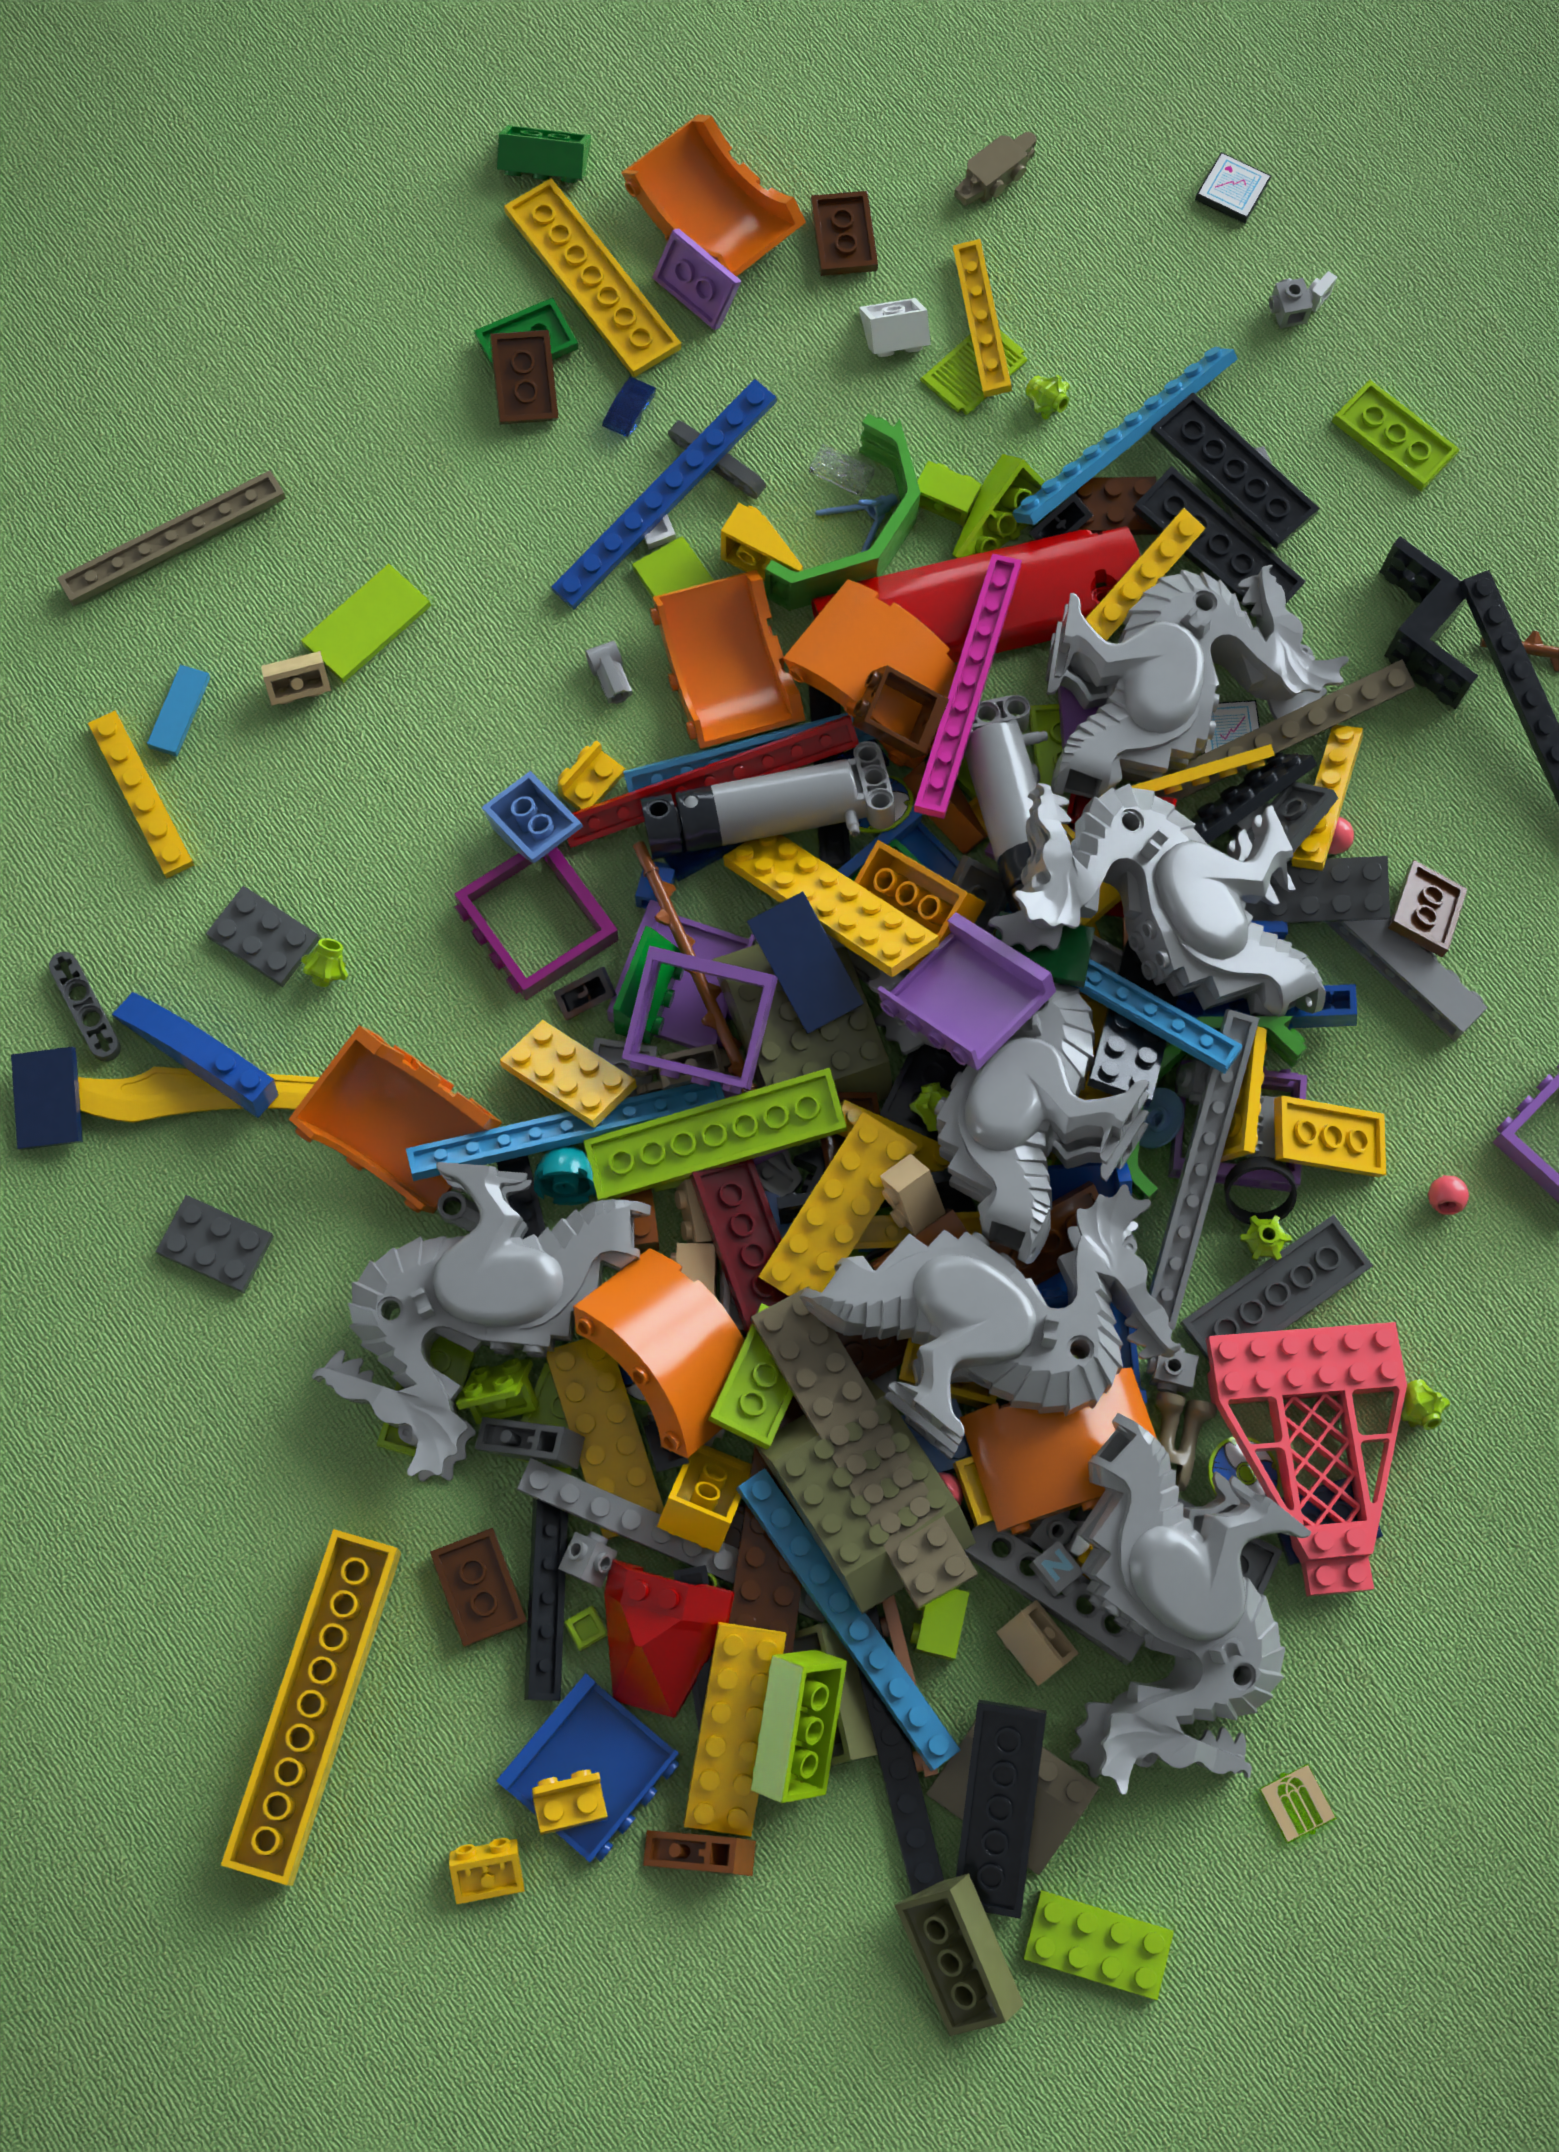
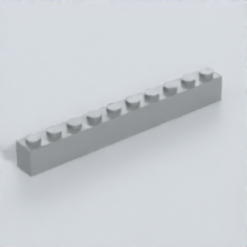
M1263 804L1231 827L1229 834L1236 840L1241 830L1245 829L1247 833L1252 827L1253 819L1257 815H1262L1264 809L1270 804ZM1390 919L1325 922L1454 1041L1488 1008L1479 994L1469 991L1460 982L1456 973L1449 969L1446 970L1437 961L1433 952L1388 928Z

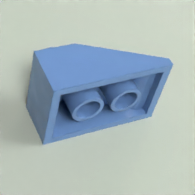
M531 771L481 807L492 829L508 846L533 864L583 827L582 823Z

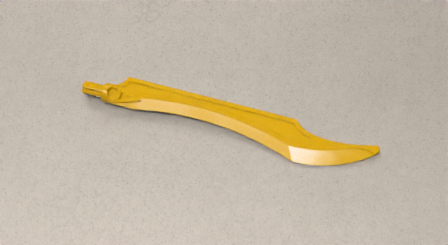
M154 1066L142 1074L122 1079L78 1077L80 1111L115 1121L135 1123L191 1112L244 1109L186 1068ZM267 1074L274 1079L279 1094L267 1109L295 1110L319 1077Z

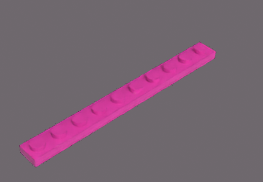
M992 554L948 695L949 701L940 721L914 804V812L942 819L945 818L1021 569L1022 560Z

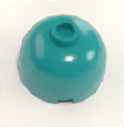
M573 1146L556 1148L545 1153L537 1164L534 1175V1191L542 1199H544L545 1195L553 1197L554 1204L571 1206L588 1202L589 1196L592 1194L595 1197L596 1190L593 1182V1172L587 1154Z

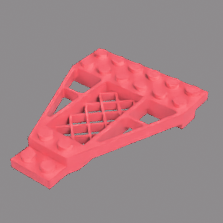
M1396 1322L1208 1336L1206 1338L1210 1372L1207 1373L1211 1403L1216 1405L1267 1497L1312 1532L1306 1538L1290 1536L1292 1548L1301 1562L1306 1597L1373 1590L1374 1584L1369 1555L1373 1554L1407 1388ZM1393 1391L1394 1398L1386 1434H1360L1357 1427L1352 1395ZM1330 1396H1337V1401ZM1318 1397L1311 1408L1300 1400ZM1268 1401L1275 1443L1250 1444L1228 1404ZM1322 1401L1336 1411V1414L1329 1423L1315 1412ZM1291 1403L1306 1414L1298 1425L1285 1415V1411ZM1339 1417L1343 1434L1333 1427ZM1309 1418L1324 1429L1316 1440L1302 1429ZM1288 1428H1289L1291 1431H1293L1290 1436H1289V1433H1288ZM1328 1433L1342 1443L1335 1455L1320 1444ZM1296 1436H1299L1311 1446L1304 1457H1301L1291 1448L1290 1444ZM1384 1442L1373 1501L1371 1502L1361 1443ZM1345 1449L1348 1466L1338 1459ZM1273 1450L1277 1452L1285 1504L1256 1452ZM1315 1450L1329 1461L1322 1472L1308 1462V1459ZM1293 1460H1294L1296 1463H1298V1465L1296 1466L1295 1469H1294ZM1333 1465L1348 1476L1340 1487L1326 1477ZM1302 1467L1316 1478L1309 1490L1296 1481V1475ZM1351 1481L1354 1499L1344 1491ZM1320 1483L1335 1493L1327 1505L1313 1495V1492ZM1298 1492L1304 1496L1301 1501L1299 1500ZM1339 1498L1353 1508L1346 1520L1331 1509ZM1307 1501H1310L1322 1511L1314 1523L1301 1512L1302 1507ZM1357 1514L1358 1521L1351 1522ZM1326 1515L1329 1518H1331L1334 1522H1336L1332 1524H1320Z

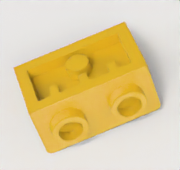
M595 741L590 747H584L572 768H566L558 777L559 796L578 811L598 804L624 776L623 771H626V769L604 753L601 744Z
M581 1770L572 1773L571 1779L558 1781L557 1777H552L537 1782L538 1786L532 1788V1798L540 1835L608 1819L599 1772L592 1774L591 1770Z
M498 1838L489 1844L480 1846L472 1844L462 1845L449 1853V1869L456 1905L525 1891L517 1839Z

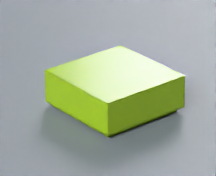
M593 1605L564 1621L580 1652L608 1636L607 1630Z

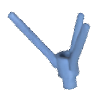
M891 493L887 496L881 495L874 500H859L858 504L816 510L815 514L816 516L866 510L868 515L874 519V522L862 547L861 552L870 548L878 527L885 517V513L889 512L891 507L897 504L898 500Z

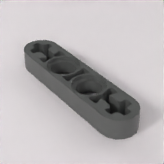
M677 420L668 431L671 440L683 450L700 435L699 432L680 420ZM728 453L711 469L751 498L757 499L766 488V483L758 474Z
M69 952L55 954L49 963L50 972L91 1052L100 1061L108 1062L114 1060L121 1050L120 1041L79 962ZM65 961L69 965V970L74 977L69 981L64 972L60 970V964ZM77 986L85 987L87 992L83 999L79 1001L70 999V992L73 988ZM88 1013H98L100 1021L97 1025L93 1027L84 1025L83 1020ZM102 1033L106 1041L110 1043L109 1051L104 1052L103 1049H100L101 1043L96 1036L97 1034Z

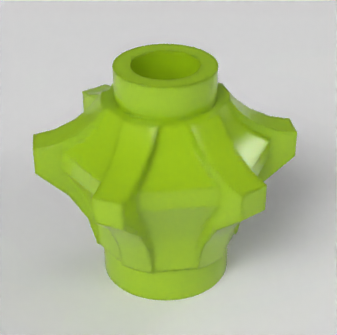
M1039 375L1034 376L1026 387L1025 392L1034 403V411L1036 413L1041 412V416L1045 420L1049 419L1056 411H1064L1069 403V397L1066 396V392L1070 387L1069 383L1066 381L1061 382L1062 377L1059 375L1052 378Z
M323 938L319 940L318 945L310 954L302 957L301 962L305 964L303 972L311 975L313 984L320 987H328L330 982L335 980L345 981L347 979L348 973L345 970L346 964L343 962L342 956L343 945L334 939Z
M940 1082L921 1086L922 1093L919 1094L913 1103L909 1104L910 1110L922 1118L924 1124L927 1125L928 1131H937V1115L934 1113L936 1105L942 1097L948 1098L950 1094L949 1091L941 1088Z
M1256 1215L1250 1217L1251 1226L1246 1234L1240 1235V1241L1248 1244L1249 1251L1252 1253L1251 1258L1255 1261L1259 1257H1271L1275 1261L1281 1259L1280 1251L1285 1243L1291 1241V1235L1285 1234L1278 1223L1280 1217L1276 1215L1273 1219H1258Z
M1424 1380L1411 1381L1407 1384L1401 1419L1402 1421H1408L1410 1427L1420 1425L1425 1430L1434 1429L1441 1424L1442 1412L1450 1406V1401L1444 1398L1440 1392H1434L1429 1388Z

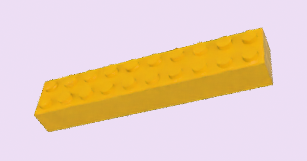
M333 1529L221 1866L280 1884L293 1886L401 1556L398 1548Z

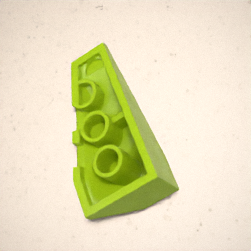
M1002 454L987 475L952 553L956 559L1000 549L1010 539L1015 540L1021 535L1020 531L1029 525L1017 523L1012 512L1021 506L1023 499L1034 495L1042 489V484L1045 481L1024 459Z

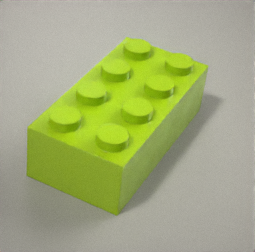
M819 1650L772 1655L766 1697L763 1703L764 1710L761 1729L758 1735V1748L753 1768L751 1791L780 1803L826 1795L847 1666L846 1660Z

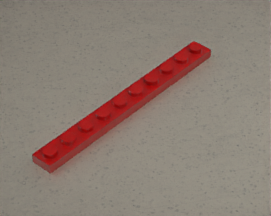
M847 715L573 812L572 814L582 823L583 827L567 838L569 846L572 848L643 823L644 817L640 799L671 793L673 803L676 805L675 793L679 791L792 770L855 748L859 741L854 726H852L851 717Z

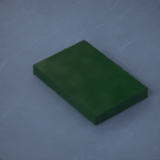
M1000 911L999 916L1009 915L1013 913ZM1064 925L1059 944L1054 951H1051L1047 946H1038L1031 952H1027L1021 944L1011 947L1051 972L1054 983L1084 988L1095 927L1079 925L1076 929H1072ZM997 929L995 937L1002 940V934Z

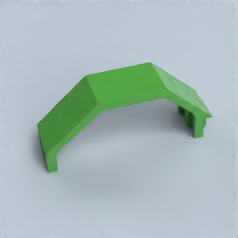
M869 413L862 422L864 431L861 434L860 441L863 444L859 449V453L892 471L900 499L899 506L873 546L866 551L799 572L792 571L771 560L765 569V592L767 599L791 611L811 605V599L837 593L848 579L857 582L883 575L916 524L921 494L900 418L894 427L881 417L876 418Z
M1224 1016L1198 1017L1197 1020L1220 1032ZM1255 1016L1260 1018L1258 1027L1267 1029V1045L1292 1069L1301 1060L1307 1048L1303 1044L1305 1043L1303 1036L1294 1028L1288 1029L1293 1016ZM1170 1043L1164 1051L1157 1083L1188 1053ZM1139 1141L1127 1160L1132 1178V1193L1139 1200L1149 1199L1152 1202L1156 1197L1158 1188L1139 1169Z

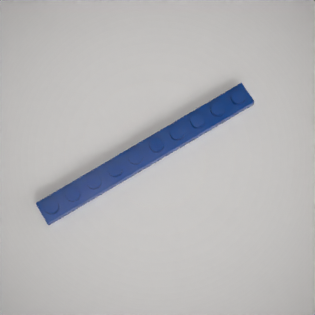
M754 379L551 586L552 591L575 610L645 536L656 527L663 517L777 402L776 396Z

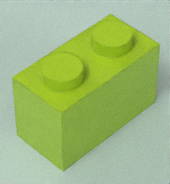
M928 460L917 481L921 493L919 507L965 526L982 484L971 476L958 474L944 464H936Z
M954 1589L924 1607L917 1609L922 1611L920 1624H913L910 1636V1643L915 1644V1653L948 1661L956 1659L969 1592Z

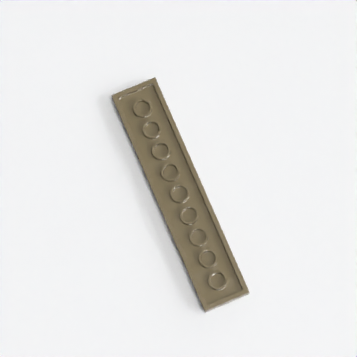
M804 1288L751 1316V1322L814 1431L819 1435L820 1439H827L833 1443L835 1450L832 1459L837 1468L845 1467L852 1473L853 1479L849 1488L854 1497L863 1495L865 1500L871 1503L870 1512L866 1515L871 1526L881 1524L882 1529L889 1533V1539L883 1546L917 1609H920L977 1577L978 1573L944 1516L905 1539L941 1512V1510L930 1508V1503L926 1499L929 1490L923 1481H913V1474L908 1469L912 1461L906 1451L904 1453L895 1452L896 1445L890 1439L895 1432L889 1422L885 1425H878L879 1416L873 1410L878 1403L835 1330L818 1320L803 1304L799 1296L806 1289ZM849 1422H857L863 1429V1436L857 1442H849L850 1433L845 1427ZM875 1450L878 1456L881 1457V1464L876 1470L870 1471L866 1469L867 1462L862 1456L865 1451ZM885 1478H893L894 1483L900 1487L898 1495L893 1499L883 1497L884 1492L880 1483ZM905 1506H910L911 1512L918 1516L917 1523L910 1528L901 1526V1520L898 1516L899 1510Z

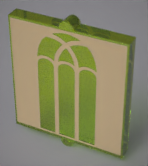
M1305 1764L1288 1774L1280 1773L1278 1779L1259 1788L1286 1844L1308 1833L1313 1835L1316 1833L1317 1828L1337 1819L1309 1764Z

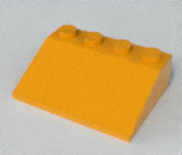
M877 840L854 880L863 888L938 935L939 944L951 933L947 920L955 912L975 923L986 902L880 840ZM928 954L907 967V969L912 971Z

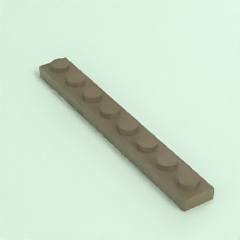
M271 470L57 577L58 582L72 606H75L286 499L285 494Z

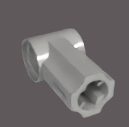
M613 640L585 650L592 674L598 677L608 703L618 704L626 701L632 695V689L622 668V658L615 641Z
M455 1191L446 1192L439 1198L437 1204L438 1211L445 1222L454 1224L469 1232L476 1228L480 1220V1211L476 1203L464 1198L463 1195ZM458 1201L461 1203L462 1207L459 1213L456 1215L446 1214L444 1208L448 1202Z

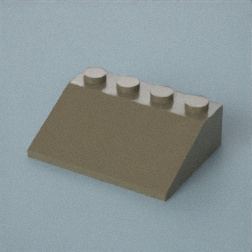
M975 1721L958 1745L961 1751L947 1761L926 1793L927 1796L962 1821ZM1044 1747L1042 1748L1028 1868L1037 1875H1040L1099 1789V1786Z

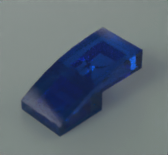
M629 377L608 410L602 426L629 437L641 422L642 412L655 397L656 388L633 377Z

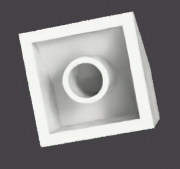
M916 298L859 307L868 348L873 354H877L879 357L894 355V351L905 349L906 352H917L923 349L922 346L931 345L927 309Z

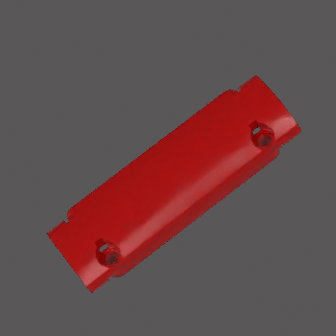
M1127 526L1102 531L1099 534L1084 529L857 581V583L878 592L879 597L877 599L891 606L895 602L916 617L950 649L946 654L954 663H957L960 660L992 554L1022 560L1021 569L995 653L1051 641L1052 634L1056 633L1057 622H1062L1064 607L1065 604L1069 603L1070 593H1074L1079 597L1081 613L1086 618L1141 555L1134 537ZM1106 582L1107 586L1096 588L1097 583ZM836 593L811 599L814 619Z

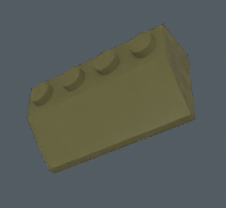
M822 1623L796 1631L793 1652L819 1650L847 1661L830 1767L878 1755L856 1662L829 1623Z
M969 1873L936 1883L895 1904L897 1913L949 2036L1005 2023L1024 2005Z

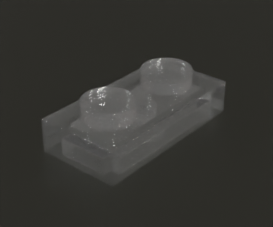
M823 443L810 465L809 472L861 497L875 474V468Z

